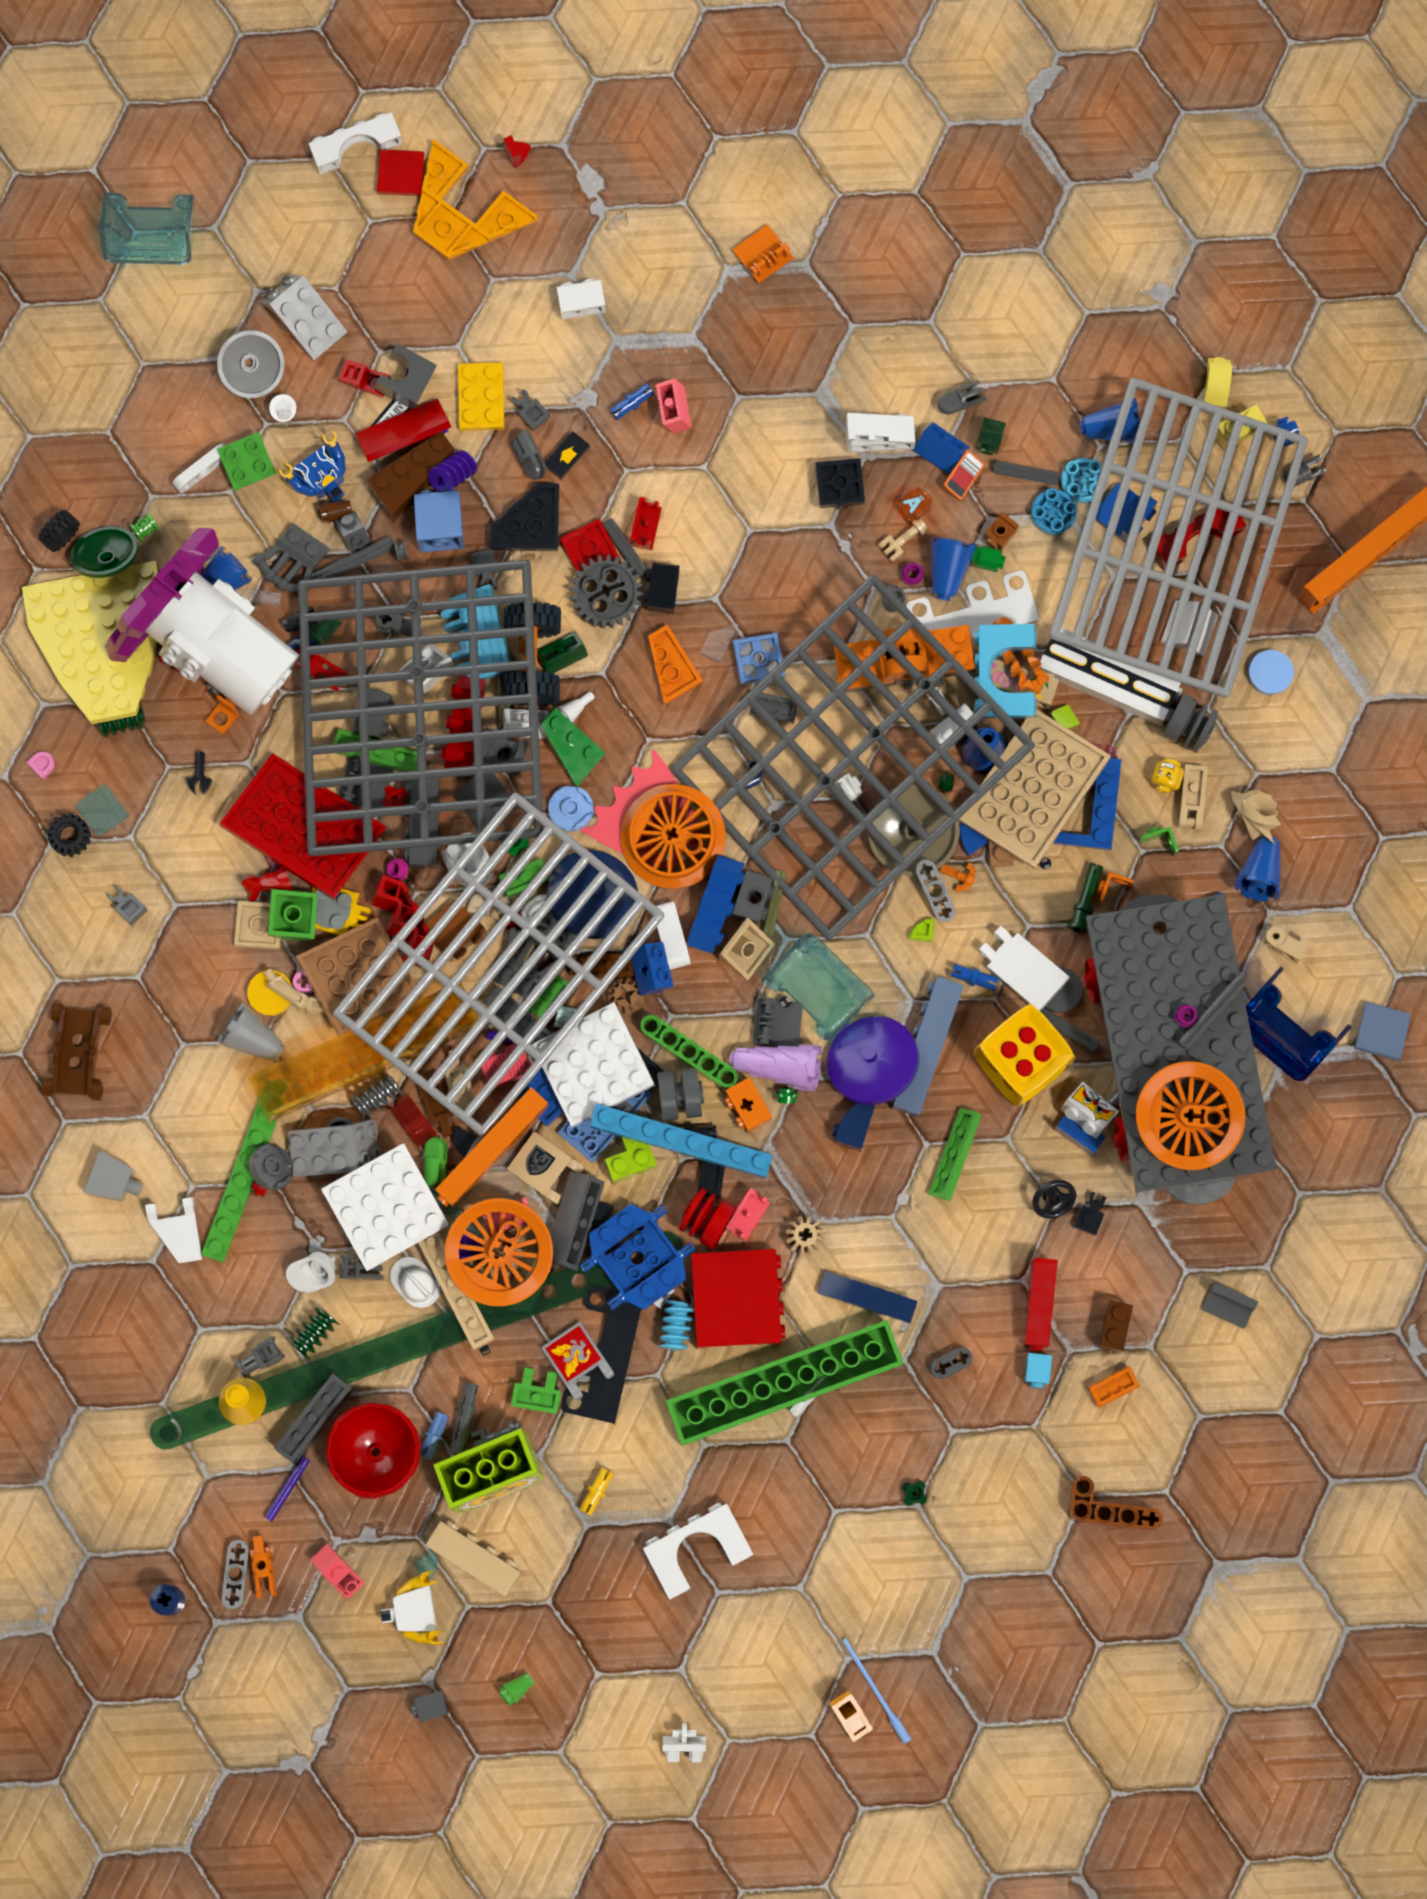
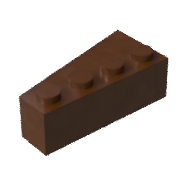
M439 432L367 479L368 488L393 523L413 503L414 494H419L420 491H424L430 483L429 471L455 453L454 447L444 433Z

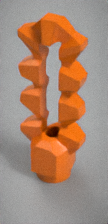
M1001 617L995 620L992 625L1013 624V622L1007 617ZM1019 650L1027 662L1031 673L1034 674L1035 680L1033 681L1026 678L1025 672L1022 671L1012 651H1006L1002 662L1005 666L1012 665L1010 669L1011 677H1020L1019 692L1025 689L1035 694L1041 692L1044 683L1049 682V676L1040 669L1042 663L1033 657L1034 650Z

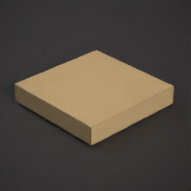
M238 901L234 947L281 950V939L268 936L270 903Z

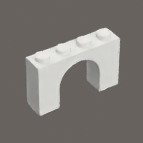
M719 1502L708 1508L710 1513L701 1517L700 1514H697L687 1520L688 1525L682 1528L676 1525L667 1530L668 1535L662 1539L656 1536L645 1542L647 1547L643 1548L669 1600L691 1589L677 1562L679 1545L689 1535L707 1533L715 1537L720 1542L732 1566L754 1555L727 1504L722 1506Z

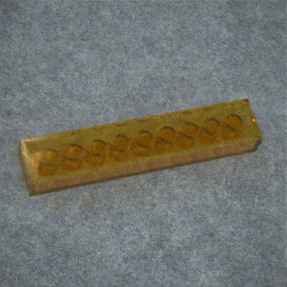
M460 982L459 986L465 990L462 982ZM442 990L414 1002L381 1043L392 1051ZM451 993L399 1058L406 1062L417 1057L463 1001L454 993ZM471 1007L439 1046L468 1033L478 1020L476 1012ZM393 1012L366 1023L363 1029L374 1037ZM349 1031L248 1076V1079L267 1122L270 1123L395 1066L355 1033Z

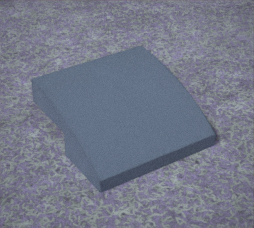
M1366 1002L1354 1049L1400 1061L1411 1014Z

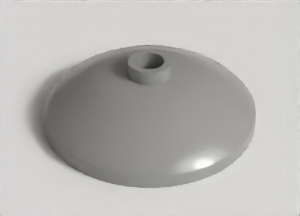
M244 330L235 333L224 342L218 353L217 370L222 383L231 392L241 397L257 398L268 394L279 384L284 373V356L280 346L272 337L260 331ZM248 358L252 359V364L245 366V360Z

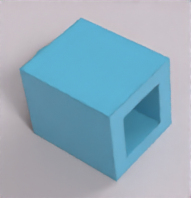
M1028 1353L1024 1383H1029L1030 1388L1043 1389V1385H1048L1052 1356Z

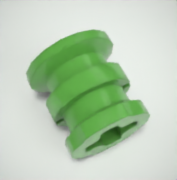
M149 513L145 515V518H139L135 525L129 524L136 537L142 543L145 536L149 537L152 535L151 532L159 530L158 525Z

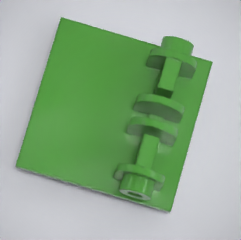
M259 432L217 449L234 491L276 474Z

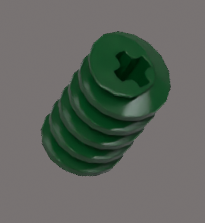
M141 700L137 716L98 723L105 738L109 737V730L114 736L117 735L118 728L122 733H126L127 726L131 731H135L136 724L140 729H143L146 719Z
M318 1307L315 1308L317 1317L311 1314L308 1316L311 1323L302 1322L305 1330L296 1329L299 1337H289L292 1346L308 1360L310 1358L307 1351L315 1353L316 1350L313 1345H323L320 1337L329 1338L326 1330L335 1331L332 1323L340 1325L325 1310Z

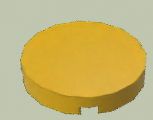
M265 970L258 973L250 981L247 988V998L251 1007L259 1014L277 1016L284 1013L291 1004L267 988L266 985L269 981L264 975V972L267 971ZM273 970L277 977L282 976L292 986L290 980L283 973Z

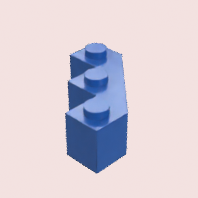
M718 855L707 888L703 894L698 914L690 931L687 942L688 946L713 954L716 946H721L724 938V933L721 932L726 917H731L735 903H732L737 886H742L745 876L742 870L745 863Z

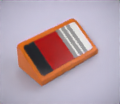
M966 450L943 484L942 490L962 501L985 464L971 451Z

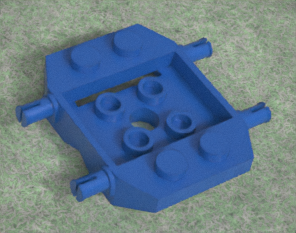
M630 1204L589 1234L591 1255L579 1266L585 1273L594 1265H598L609 1278L618 1292L617 1296L607 1302L612 1311L622 1303L646 1310L686 1281L683 1261L686 1256L696 1249L694 1246L692 1247L691 1242L680 1250L674 1248L657 1225V1220L668 1213L663 1205L649 1213ZM643 1226L644 1229L610 1254H605L606 1251ZM635 1252H639L644 1256V1261L639 1265L633 1264L630 1260L631 1255ZM667 1261L669 1262L661 1269H659L657 1272L648 1277L646 1280L637 1285L635 1288L631 1289L632 1286H634L639 1281L644 1279L646 1276L655 1271L661 1265H663Z

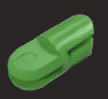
M430 1138L425 1145L424 1180L429 1187L437 1188L447 1177L448 1147L442 1138Z

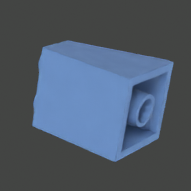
M430 490L420 491L419 494H414L416 537L419 552L465 549L459 490H443L432 493Z

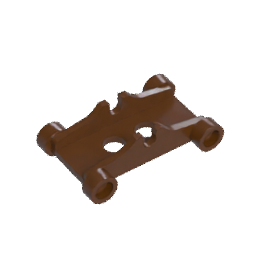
M63 1003L52 1004L51 1021H59L55 1040L57 1046L56 1052H54L53 1078L43 1079V1096L53 1097L54 1093L91 1096V1100H102L103 1083L94 1082L100 1026H110L112 1018L111 1007H101L100 1010L94 1011L66 1008L63 1006ZM77 1034L85 1037V1043L81 1047H76L72 1043L73 1037ZM74 1057L81 1058L83 1062L82 1067L78 1070L70 1067V1060Z

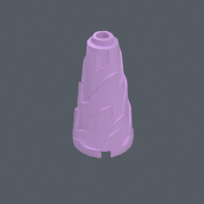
M799 1044L798 1046L736 1048V1051L730 1054V1065L733 1066L734 1070L749 1073L751 1076L791 1085L795 1089L815 1092L821 1069V1060L817 1059V1055H822L821 1046Z

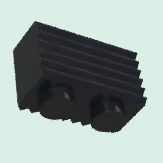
M653 562L652 569H647L646 582H650L649 590L644 591L643 604H647V611L674 614L680 565Z

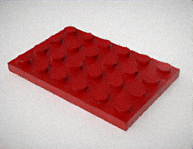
M274 753L271 754L220 822V827L332 900H335L369 853L308 855L305 774ZM327 788L315 789V813L358 809ZM363 818L316 822L317 847L364 843ZM372 818L373 842H377L386 830V826Z

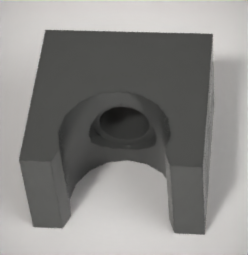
M397 343L389 357L402 365L405 371L404 379L394 381L384 375H380L373 389L410 409H414L437 365Z
M485 727L484 731H490L493 729ZM507 739L482 740L483 765L523 762L529 759V741L520 739L519 742ZM507 751L510 753V757L507 760H501L498 758L499 753ZM524 771L504 773L522 778Z

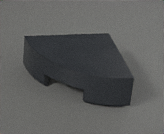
M456 1126L453 1134L454 1145L460 1155L465 1158L477 1137Z

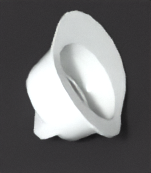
M314 1252L306 1258L293 1262L286 1270L288 1283L294 1289L306 1293L332 1285L335 1281V1257H329L322 1252Z
M404 1257L396 1261L392 1266L390 1272L391 1283L408 1303L418 1308L429 1307L435 1303L439 1297L440 1285L433 1273L420 1260L413 1257Z

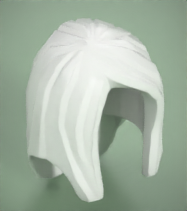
M472 843L449 845L447 850L445 849L442 852L443 861L448 871ZM484 845L480 847L463 868L473 877L490 859ZM493 870L481 883L485 886L492 878ZM458 876L455 878L458 883L467 887L468 884Z

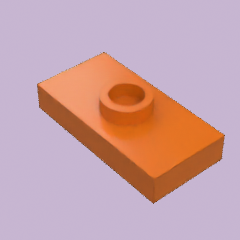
M1130 1366L1087 1388L1097 1407L1100 1408L1139 1388L1140 1385Z

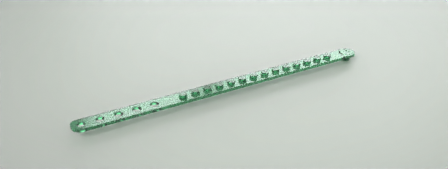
M671 1232L664 1233L668 1240L674 1244L676 1250L684 1247L678 1235ZM667 1261L666 1263H664L663 1265H661L659 1268H657L655 1271L661 1269L663 1266H665V1265L668 1264L669 1262ZM594 1265L585 1273L579 1266L578 1271L564 1269L548 1275L544 1283L534 1294L516 1304L508 1306H489L478 1302L476 1304L490 1331H494L587 1297L588 1289L591 1286L606 1289L614 1286L609 1278L603 1276L598 1265ZM578 1274L585 1276L587 1280L585 1287L580 1289L575 1288L572 1284L573 1277ZM548 1285L554 1286L557 1290L555 1298L550 1300L542 1295L543 1288ZM452 1310L257 1382L266 1395V1406L261 1416L314 1397L332 1373L346 1384H350L467 1341L468 1339ZM219 1396L156 1419L151 1425L150 1437L158 1448L170 1450L237 1424L229 1422L222 1415L219 1409ZM172 1419L177 1421L181 1427L180 1440H177L178 1428L171 1422Z

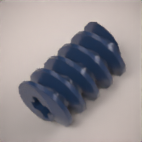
M160 1585L152 1591L150 1605L160 1615H176L184 1608L185 1596L178 1587ZM167 1596L171 1597V1601L168 1604H164L163 1600L167 1599Z

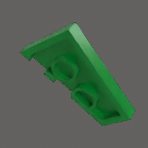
M553 708L539 724L552 749L555 750L564 770L570 776L574 787H578L606 753L557 708Z

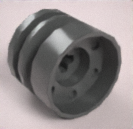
M1183 694L1162 736L1176 742L1181 735H1184L1186 738L1183 747L1187 748L1192 739L1196 741L1192 751L1197 753L1210 737L1216 725L1219 711L1213 709L1210 716L1207 717L1204 714L1208 705L1205 704L1197 712L1195 711L1197 700Z

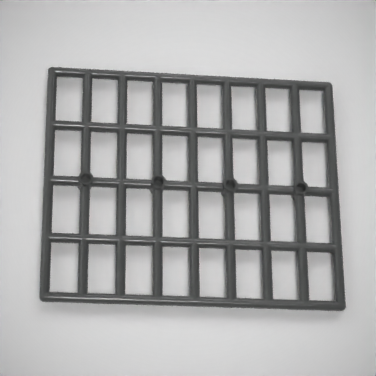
M529 560L299 581L298 600L307 851L309 856L473 843L486 827L485 808L502 807L510 798L485 799L484 774L531 770L532 795H523L522 797L543 813L531 562ZM522 569L523 593L476 598V573ZM466 574V599L420 603L419 579ZM410 580V600L407 604L364 608L363 584ZM354 585L355 609L308 613L307 589ZM524 603L525 627L477 631L476 607ZM467 608L468 632L421 636L420 616L424 611ZM411 613L412 637L365 641L364 617ZM355 618L356 642L309 646L308 622ZM525 636L526 660L479 664L478 640ZM469 641L470 665L422 669V645ZM412 646L413 667L410 670L366 674V650ZM356 651L357 675L318 679L310 678V655ZM527 669L528 694L480 698L479 673ZM470 674L471 699L424 703L423 682L426 678ZM414 679V704L368 707L367 683ZM358 684L359 708L312 712L311 688ZM528 703L529 727L482 731L481 707ZM472 708L473 732L425 736L424 712ZM415 713L416 733L413 737L369 741L368 717ZM359 718L360 742L313 746L312 722ZM530 736L531 761L483 765L482 740ZM473 741L474 766L427 770L426 749L429 745ZM417 747L418 771L370 775L369 750ZM360 751V776L314 779L313 755ZM475 775L476 800L428 804L427 779ZM418 780L419 801L415 805L372 808L371 784ZM362 785V809L315 813L316 788ZM476 809V834L429 836V816L432 812ZM419 814L420 838L373 842L372 817ZM363 818L364 843L317 847L316 822ZM534 819V829H525L518 839L537 838L543 831V825ZM512 831L493 832L485 842L504 841Z
M872 574L671 767V772L683 785L702 792L682 769L699 752L731 786L714 803L719 812L739 794L769 826V830L757 842L751 845L720 812L727 833L769 878H773V882L777 881L779 883V889L782 890L827 940H832L1032 751L1035 743L878 576ZM872 586L906 620L888 638L855 604ZM847 610L881 644L863 662L830 628ZM912 627L945 661L928 678H925L894 645ZM823 633L855 666V669L839 685L806 652ZM887 651L919 686L902 703L869 669ZM798 657L831 691L814 709L781 676ZM951 668L984 702L967 720L951 706L934 686ZM861 675L895 709L878 726H875L844 693ZM773 681L806 715L789 733L756 700ZM925 693L959 726L941 745L908 710ZM836 699L868 731V736L852 751L819 717ZM748 705L781 739L764 757L731 723ZM990 710L1023 744L1006 762L972 728ZM900 717L934 751L916 769L884 736V732ZM811 723L845 757L828 774L795 741ZM723 729L756 762L740 780H737L707 747ZM965 734L998 768L981 786L947 752ZM875 741L908 774L892 792L858 758ZM787 746L818 778V783L803 798L769 764ZM940 758L973 792L956 810L922 776ZM851 764L884 798L866 816L835 784V779ZM762 770L795 804L778 822L745 788ZM914 782L948 816L930 834L897 800ZM825 788L859 822L841 840L808 806ZM889 806L923 840L905 858L872 824ZM800 812L834 846L816 864L785 831V827ZM864 830L898 864L880 882L847 848ZM775 836H778L808 868V871L792 887L782 877L779 878L776 871L758 853ZM839 854L872 887L855 905L822 871ZM814 877L847 910V913L830 929L797 895Z

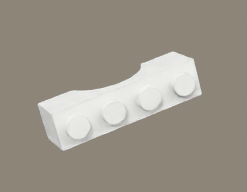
M391 112L388 114L381 113L367 122L359 121L348 129H338L329 136L316 137L308 144L318 172L321 175L340 168L344 152L354 144L370 143L379 149L388 150L403 143Z

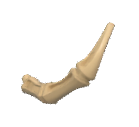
M272 969L264 972L265 977L269 981L266 985L267 988L283 997L296 1009L306 1011V1014L325 1013L316 997H308V995L298 991L282 976L277 977Z

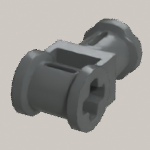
M403 615L375 616L376 627L379 632L384 634L392 633L398 636L403 634L412 637L411 620L403 618ZM386 618H389V621H387L386 624H382V621H384Z
M274 1336L264 1340L254 1349L250 1350L252 1354L242 1360H235L244 1378H248V1374L259 1368L263 1370L271 1367L286 1357L278 1349Z

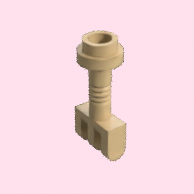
M921 518L912 520L913 526L896 540L889 535L878 544L880 549L889 544V547L884 551L886 556L893 551L895 552L889 558L892 563L904 554V551L900 548L916 534L920 533V535L926 533L925 530L928 527Z

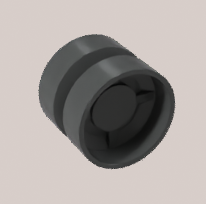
M697 1068L681 1070L680 1083H676L672 1071L657 1073L663 1121L678 1120L679 1106H683L687 1118L702 1117L701 1104H704L702 1081H698Z

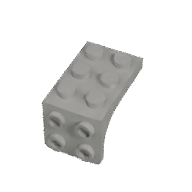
M288 274L280 280L281 285L275 290L271 288L264 293V299L261 301V304L268 307L281 320L308 356L315 360L348 331L304 275L294 274L291 276V274Z
M374 1119L340 1126L287 1131L294 1177L350 1173L381 1155L377 1138L378 1128Z

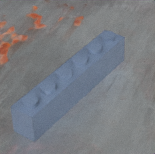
M939 976L936 982L931 981L927 994L931 995L929 1003L924 1002L920 1012V1016H923L921 1025L916 1024L912 1035L916 1038L915 1042L919 1051L918 1071L911 1085L901 1095L890 1101L894 1103L893 1110L919 1118L964 987L963 984Z

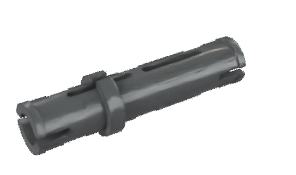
M464 1383L461 1402L457 1406L459 1411L450 1449L451 1453L460 1454L465 1452L473 1411H476L475 1400L479 1385Z

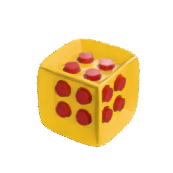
M1031 1003L1004 1021L980 1045L976 1046L973 1051V1056L982 1070L1002 1094L1016 1107H1020L1037 1095L1075 1060V1055L1064 1038Z

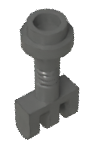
M513 1420L509 1422V1427L487 1435L485 1428L469 1433L470 1438L480 1437V1440L472 1442L473 1447H477L518 1430L522 1426L519 1421L515 1422Z

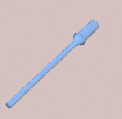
M843 1639L842 1642L887 1712L890 1720L889 1724L893 1726L903 1744L909 1742L912 1739L903 1724L890 1710L847 1639Z

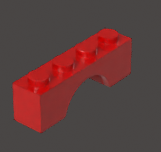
M1220 509L1216 510L1209 534L1222 539L1229 512ZM1206 513L1197 516L1194 519L1195 522L1188 525L1176 566L1185 561L1187 557V543L1193 537L1200 534ZM1241 516L1237 518L1232 537L1242 533L1246 527V523ZM1178 527L1174 529L1175 532L1169 535L1167 533L1162 534L1155 556L1164 571Z

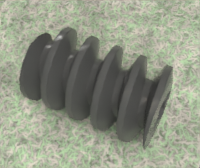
M385 1072L382 1074L383 1081L379 1078L374 1079L376 1086L367 1083L368 1091L360 1088V1096L355 1093L351 1094L352 1102L364 1120V1112L370 1116L373 1115L372 1107L378 1111L381 1110L379 1102L387 1106V1097L396 1100V1091L403 1095L393 1077Z

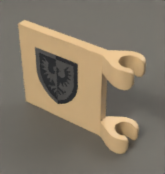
M533 1132L507 1170L541 1193L552 1203L559 1205L562 1199L561 1195L550 1188L566 1166L573 1172L580 1174L584 1171V1167L539 1134Z

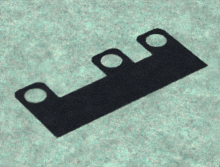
M591 1286L587 1292L585 1307L592 1311L606 1313L599 1351L613 1370L614 1376L607 1379L599 1366L585 1374V1376H590L592 1379L589 1392L581 1391L583 1393L581 1406L575 1410L568 1407L567 1398L572 1394L567 1389L564 1392L561 1409L565 1413L615 1424L641 1309L627 1303H622L612 1311L607 1302L617 1296L618 1292ZM594 1292H602L605 1295V1303L600 1307L592 1305L590 1301L591 1295Z

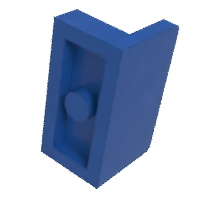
M932 422L924 430L914 451L947 474H951L965 451L970 447Z
M1066 1115L1063 1116L1054 1129L1091 1156L1095 1154L1106 1138L1101 1133L1095 1139Z

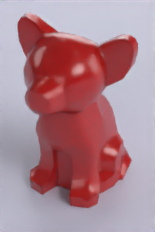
M281 866L279 870L265 873L260 878L249 875L241 882L245 891L249 894V902L256 901L261 891L270 893L271 889L293 891L286 870Z

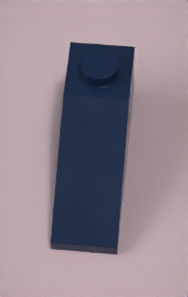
M856 1104L842 1118L840 1124L835 1123L832 1137L836 1138L834 1144L861 1152L875 1105Z

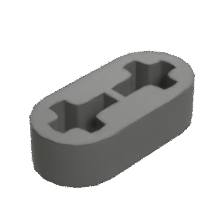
M961 1347L935 1359L930 1366L932 1376L942 1380L966 1369L972 1363V1353L967 1348ZM958 1352H961L962 1355H968V1358L965 1360L966 1364L963 1365L962 1362L953 1364L952 1361L958 1357ZM940 1362L941 1365L949 1362L950 1367L944 1370L945 1374L942 1375L940 1372H935L934 1369L937 1368L936 1363Z

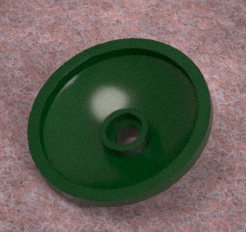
M117 526L97 528L83 535L75 543L71 551V561L76 571L84 576L91 578L115 576L133 563L138 554V542L134 534L125 528Z

